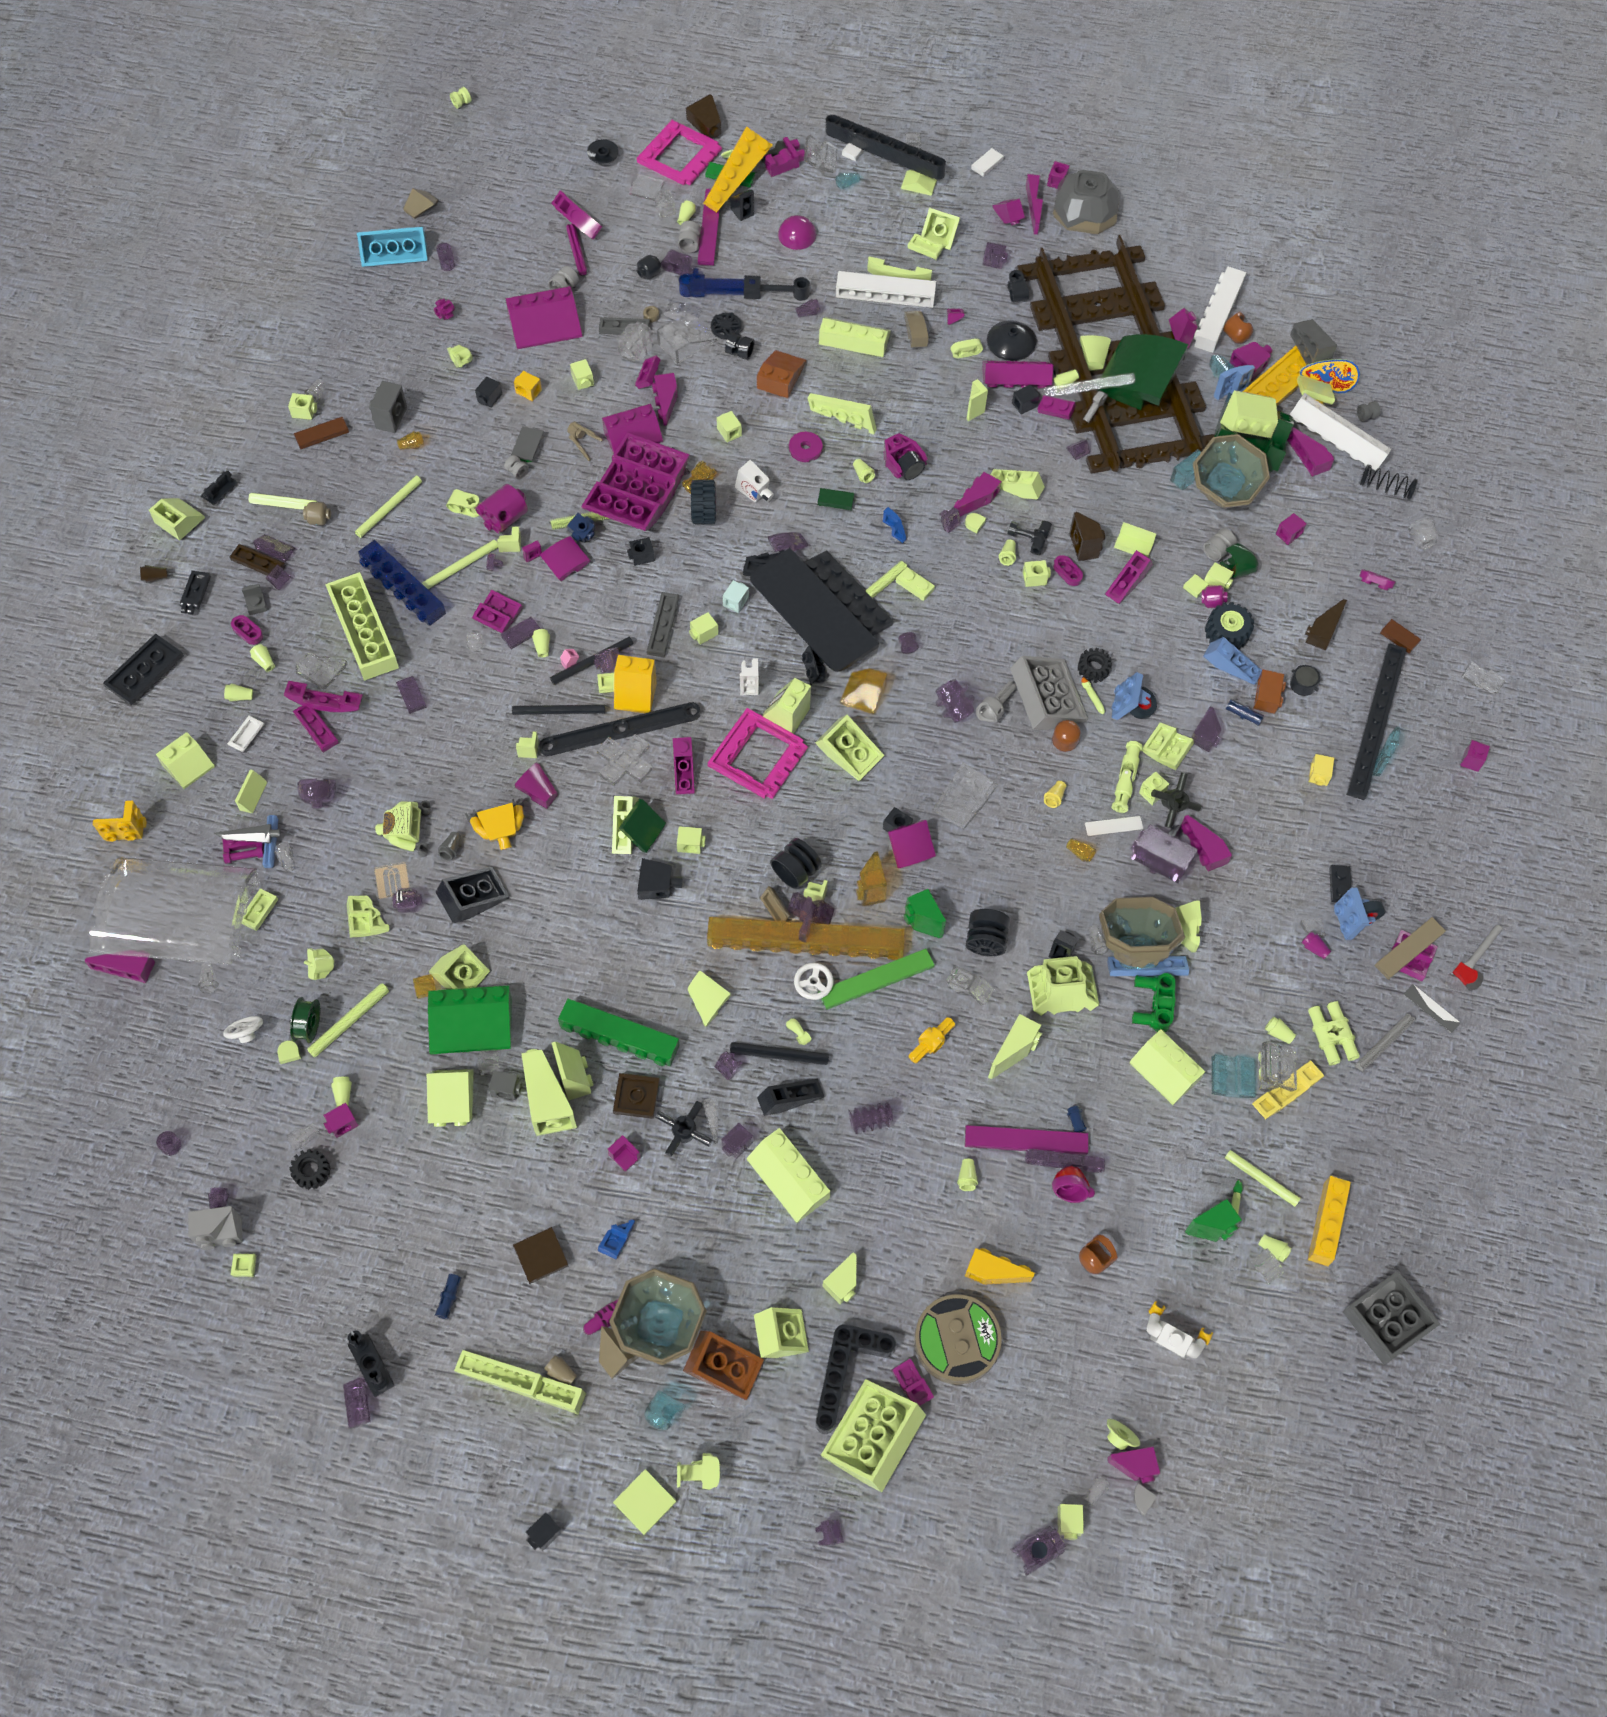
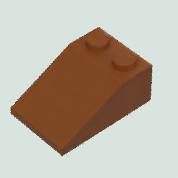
M775 350L763 362L757 374V389L789 398L806 364V359Z
M700 1331L683 1372L747 1400L764 1359L711 1331Z

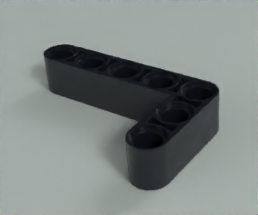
M846 1324L839 1325L835 1329L816 1416V1429L819 1433L829 1434L834 1430L850 1351L888 1358L894 1353L896 1341L892 1335ZM846 1332L850 1338L842 1341L838 1338V1334ZM867 1337L871 1343L864 1346L860 1344L859 1339ZM887 1341L891 1344L892 1348L890 1350H883L880 1347V1343ZM836 1353H841L844 1355L845 1360L837 1362L833 1356ZM836 1374L840 1377L841 1381L833 1384L829 1381V1376ZM833 1396L836 1399V1403L832 1406L827 1405L824 1402V1398ZM827 1417L831 1420L832 1424L829 1427H822L819 1421Z

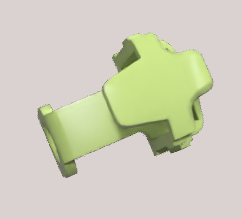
M703 1453L702 1460L691 1462V1464L681 1465V1462H677V1487H680L681 1481L696 1480L702 1481V1489L710 1490L718 1486L720 1465L718 1457L713 1456V1454Z

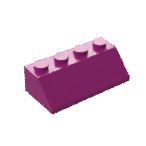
M982 361L983 383L987 384V387H997V384H1004V387L1012 388L1014 384H1017L1023 388L1031 384L1037 385V388H1047V385H1052L1053 364L1050 362Z

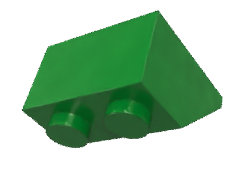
M929 889L907 897L905 914L903 915L906 923L910 924L915 931L936 938H942L946 920Z
M1228 1199L1193 1219L1185 1232L1187 1235L1214 1242L1220 1239L1226 1241L1239 1229L1238 1225L1242 1219Z

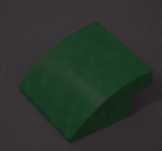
M1135 334L1123 336L1096 386L1097 393L1101 391L1107 397L1139 410L1142 409L1145 401L1159 406L1187 353L1189 344L1156 335Z

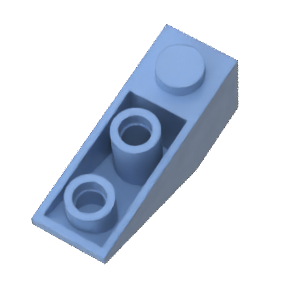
M1224 637L1211 642L1203 656L1216 668L1253 685L1256 684L1262 672L1257 665Z

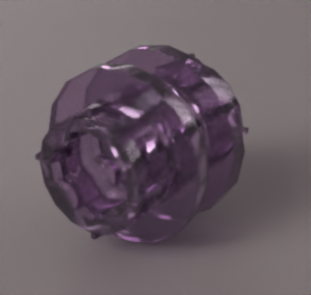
M952 679L936 689L939 699L935 704L937 707L944 705L946 709L942 712L943 717L950 716L954 723L965 719L975 711L971 704L975 697L973 695L966 697L964 693L969 688L967 684L960 685L956 679Z

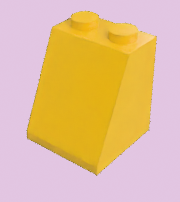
M618 655L614 670V709L638 713L651 712L657 685L655 660Z

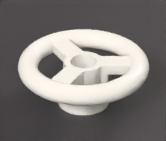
M808 963L800 967L796 972L794 985L797 992L804 998L817 1000L829 994L833 987V976L826 966L819 963ZM813 969L812 975L807 980L800 981L801 975L806 970ZM820 970L827 976L828 983L826 987L821 984V980L818 977ZM811 981H816L817 983H816V984H811L810 982H811Z
M258 1016L240 1019L230 1024L224 1030L223 1035L228 1039L239 1038L240 1043L249 1042L256 1037L254 1032L262 1026L263 1019Z

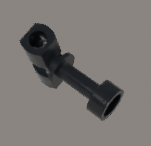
M1011 521L1007 535L1014 537L1015 534L1031 538L1033 544L1030 552L1035 555H1041L1045 544L1044 539L1048 538L1052 523L1042 521L1039 529H1034L1033 532L1018 527L1019 523Z

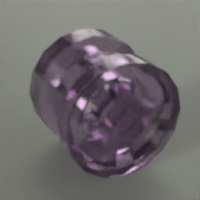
M905 632L898 637L902 653L911 654L918 650L919 646L915 641V633Z
M171 1131L162 1132L156 1140L157 1147L167 1156L177 1154L182 1146L180 1139Z

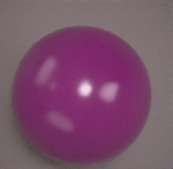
M793 215L786 218L780 225L778 239L782 245L789 249H805L815 242L816 229L808 218L801 215Z

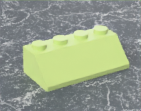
M826 317L823 318L819 330V344L884 357L891 330Z
M780 1128L763 1139L747 1157V1161L796 1223L830 1199V1190Z

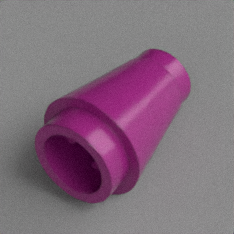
M1312 931L1301 942L1304 948L1322 959H1325L1331 952L1320 936Z

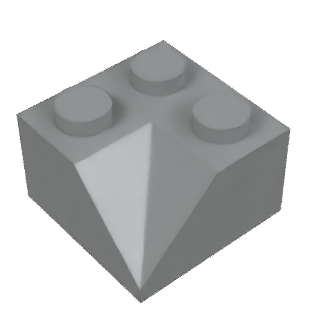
M232 1206L188 1212V1237L202 1250L214 1249V1246L223 1245V1247H233L236 1243H242V1218Z

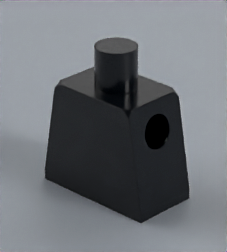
M642 858L637 889L638 900L669 898L671 888H682L683 877L673 876L671 865Z

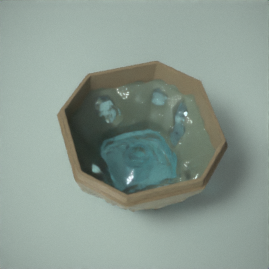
M1238 434L1213 437L1193 462L1197 489L1208 500L1225 509L1249 505L1270 479L1266 454Z
M1155 897L1116 898L1099 914L1101 930L1107 948L1113 952L1114 958L1119 961L1120 965L1127 969L1156 967L1159 962L1167 959L1185 939L1176 908Z
M651 1269L625 1282L609 1322L622 1351L656 1364L664 1365L691 1352L707 1310L693 1282L657 1269ZM663 1320V1324L660 1326L656 1325L655 1322Z

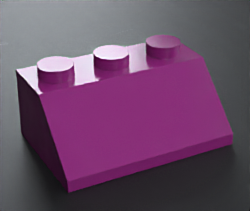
M651 404L602 418L603 430L613 454L627 432L656 443L663 442L657 416Z

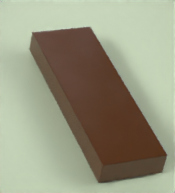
M342 416L293 434L301 450L347 434L349 430Z

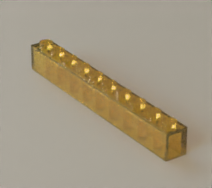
M709 917L707 945L715 949L729 947L733 950L745 948L752 951H789L793 954L808 952L812 955L824 953L831 956H868L872 959L887 957L890 960H897L903 958L905 929Z

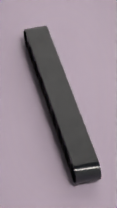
M831 114L826 117V135L847 144L850 143L864 151L930 178L940 180L945 177V159L840 116Z

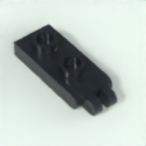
M191 571L180 600L181 613L186 614L188 610V614L193 615L195 609L200 608L211 578L209 573Z

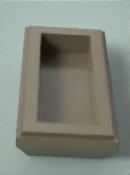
M768 886L760 899L779 928H781L791 914L774 888Z

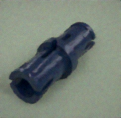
M1230 699L1225 709L1240 716V719H1246L1257 726L1260 725L1264 715L1250 709L1249 706L1246 705L1245 707Z
M455 1274L448 1275L444 1290L440 1293L441 1299L435 1316L448 1320L453 1302L457 1299L456 1293L462 1277Z

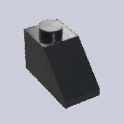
M753 190L743 191L730 197L731 210L740 221L754 216Z
M1060 930L1053 941L1048 957L1051 959L1071 957L1078 938L1070 932Z

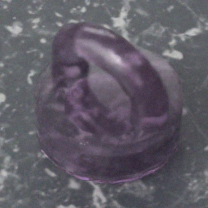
M488 554L487 570L494 571L495 566H503V561L496 559V554Z

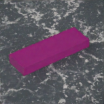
M302 705L293 710L296 718L323 753L339 744L337 738L315 709Z

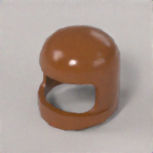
M1241 311L1232 316L1223 327V331L1237 344L1246 342L1253 334L1252 324L1243 322L1245 316Z
M1072 720L1059 722L1053 732V745L1063 752L1072 751L1080 741V727Z
M1100 1234L1093 1237L1079 1253L1080 1263L1092 1274L1102 1273L1118 1258L1114 1245L1107 1237ZM1098 1241L1107 1248L1111 1257L1102 1249Z

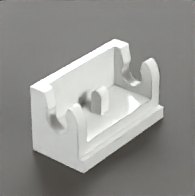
M758 658L752 659L751 668H747L745 666L746 662L743 660L741 664L742 673H740V695H759Z

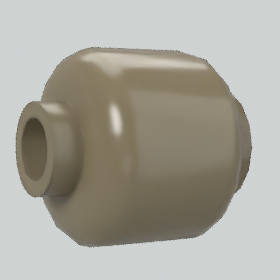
M309 502L307 506H304L303 517L310 525H325L327 519L331 518V510L327 508L324 502Z

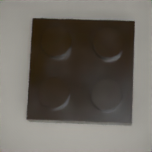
M619 1073L613 1114L654 1119L660 1078Z

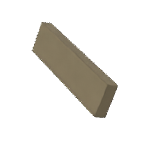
M1431 917L1374 966L1389 980L1441 937L1446 930Z

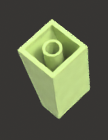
M530 1049L526 1053H521L531 1120L536 1136L577 1128L572 1108L543 1051Z

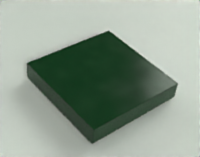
M638 799L619 829L643 853H647L666 825V822L643 799Z

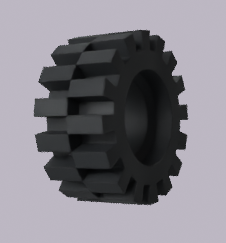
M1089 648V652L1086 649L1080 656L1077 670L1079 675L1088 678L1089 682L1091 680H1094V683H1097L1098 680L1102 682L1110 673L1112 659L1108 653L1104 654L1105 650L1103 649L1100 652L1098 651L1099 648H1095V651H1093V648ZM1092 661L1097 662L1101 665V668L1093 669L1088 666V663Z
M307 1149V1152L300 1151V1156L296 1154L294 1156L295 1161L291 1160L290 1163L292 1167H289L290 1175L296 1184L301 1188L305 1187L306 1190H310V1187L314 1190L317 1189V1185H320V1187L324 1185L322 1183L323 1180L327 1181V1175H330V1164L323 1153H319L316 1149L314 1151ZM307 1163H316L318 1170L314 1175H303L302 1170Z

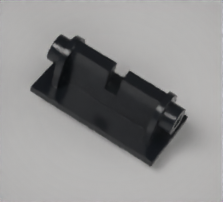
M228 470L223 471L216 479V482H213L204 489L201 497L215 505L238 482L231 478L232 474Z
M808 645L802 654V661L805 664L806 676L809 678L810 685H813L816 680L824 682L827 676L824 666H817L822 664V659Z

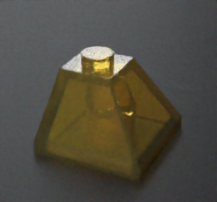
M871 668L852 672L840 704L875 714L886 686L887 673Z

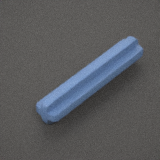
M269 815L267 817V824H271L272 830H278L279 819L276 815ZM272 837L271 843H264L262 863L264 868L274 867L277 837Z

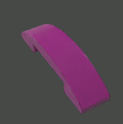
M289 680L284 692L285 697L300 705L327 712L359 710L363 694L344 691L343 696L309 690L307 689V684Z

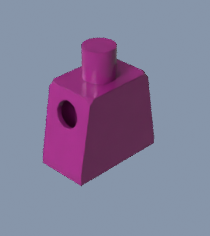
M1257 342L1249 343L1233 350L1230 363L1234 367L1253 365L1255 369L1251 378L1252 382L1267 368L1272 348L1269 345L1261 347Z

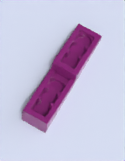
M1027 174L1026 192L1033 233L1038 235L1043 199H1037L1040 175Z

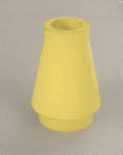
M1057 781L1044 794V803L1048 807L1056 808L1061 804L1066 784L1063 781Z

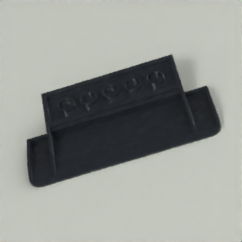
M788 548L755 570L750 576L752 585L823 662L836 672L843 671L877 649L879 642L874 635L892 626L894 622L827 550L803 562L791 548Z

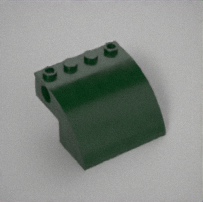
M1228 393L1214 437L1240 435L1266 454L1269 472H1273V470L1278 471L1286 454L1285 443L1294 425L1292 416L1277 410L1278 423L1271 438L1231 431L1220 423L1232 396V393ZM1217 445L1215 450L1220 449L1221 446ZM1230 445L1231 457L1237 459L1238 454L1235 452L1233 445Z

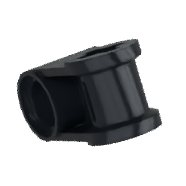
M1012 270L1009 273L1010 281L1007 284L1011 302L1029 300V289L1023 273L1019 270Z

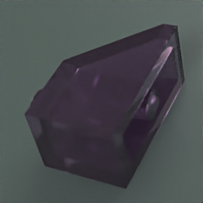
M1209 707L1191 737L1194 745L1207 752H1210L1212 747L1216 748L1221 741L1219 735L1222 729L1213 707Z

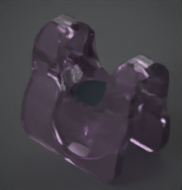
M1047 1526L1010 1550L1017 1557H1021L1025 1564L1023 1566L1024 1574L1028 1576L1065 1553L1064 1548L1066 1545L1057 1529Z

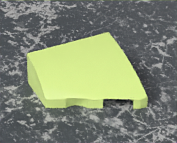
M1094 335L1081 336L1080 343L1089 371L1103 369L1111 339Z
M348 896L347 914L350 938L372 936L389 931V925L384 923L380 917V912L373 907L369 896Z
M701 971L697 973L688 987L689 995L695 1003L696 1010L699 1012L704 1026L707 1027L731 995Z

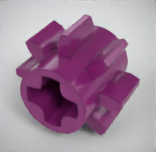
M443 298L435 302L434 312L439 319L448 320L454 316L452 312L455 308L450 300L447 299L445 301Z

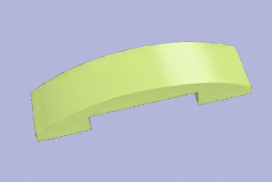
M868 258L867 271L872 275L931 281L932 270L916 267L915 271L884 265L885 260Z

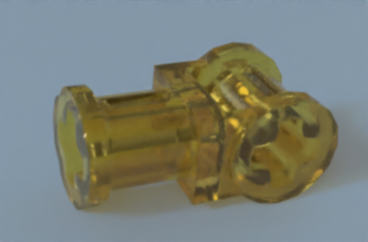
M700 461L691 471V477L684 480L682 485L691 494L692 480H714L717 470L711 469L706 465V462Z

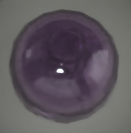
M317 778L299 780L297 782L298 795L301 801L312 805V808H323V804L330 803L335 796L336 780L323 779L322 781L317 780Z

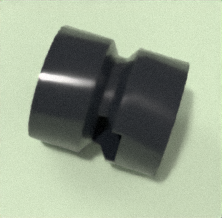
M731 332L726 340L725 353L734 356L738 354L739 358L749 360L754 349L755 340L747 336L742 338L741 334Z

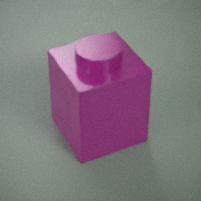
M1471 740L1464 752L1460 766L1479 772L1486 761L1490 746Z

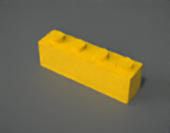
M1330 1176L1324 1182L1307 1260L1329 1266L1335 1260L1351 1182Z

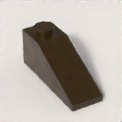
M1346 599L1341 600L1316 618L1312 626H1308L1305 633L1308 637L1305 643L1326 651L1347 602Z

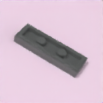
M600 317L599 334L649 336L650 319Z

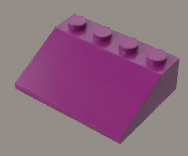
M571 286L505 298L517 350L582 337Z

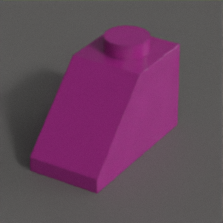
M1020 198L1005 200L992 205L1004 224L1010 223L1015 225L1020 223V219L1025 218Z
M1183 308L1168 320L1175 340L1189 344V348L1198 327L1196 323L1197 317L1192 311L1189 312L1186 308Z
M1154 1447L1111 1454L1107 1458L1109 1464L1132 1480H1141L1142 1484L1154 1482L1155 1477L1160 1474Z

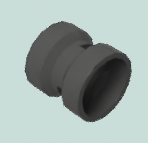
M1377 401L1369 402L1368 405L1361 404L1357 407V416L1362 422L1369 420V418H1378L1381 413Z

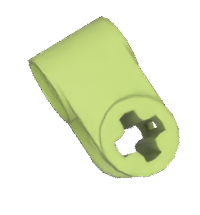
M454 490L446 504L447 508L454 513L470 517L479 516L475 510L480 502L479 497L461 490Z

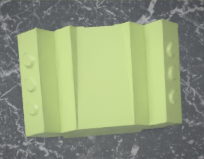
M1077 956L1043 959V965L1034 966L1027 971L1033 1010L1040 1016L1047 1011L1054 1015L1065 1011L1079 1012L1083 1008L1092 1011L1099 1005L1092 966L1085 961H1080Z

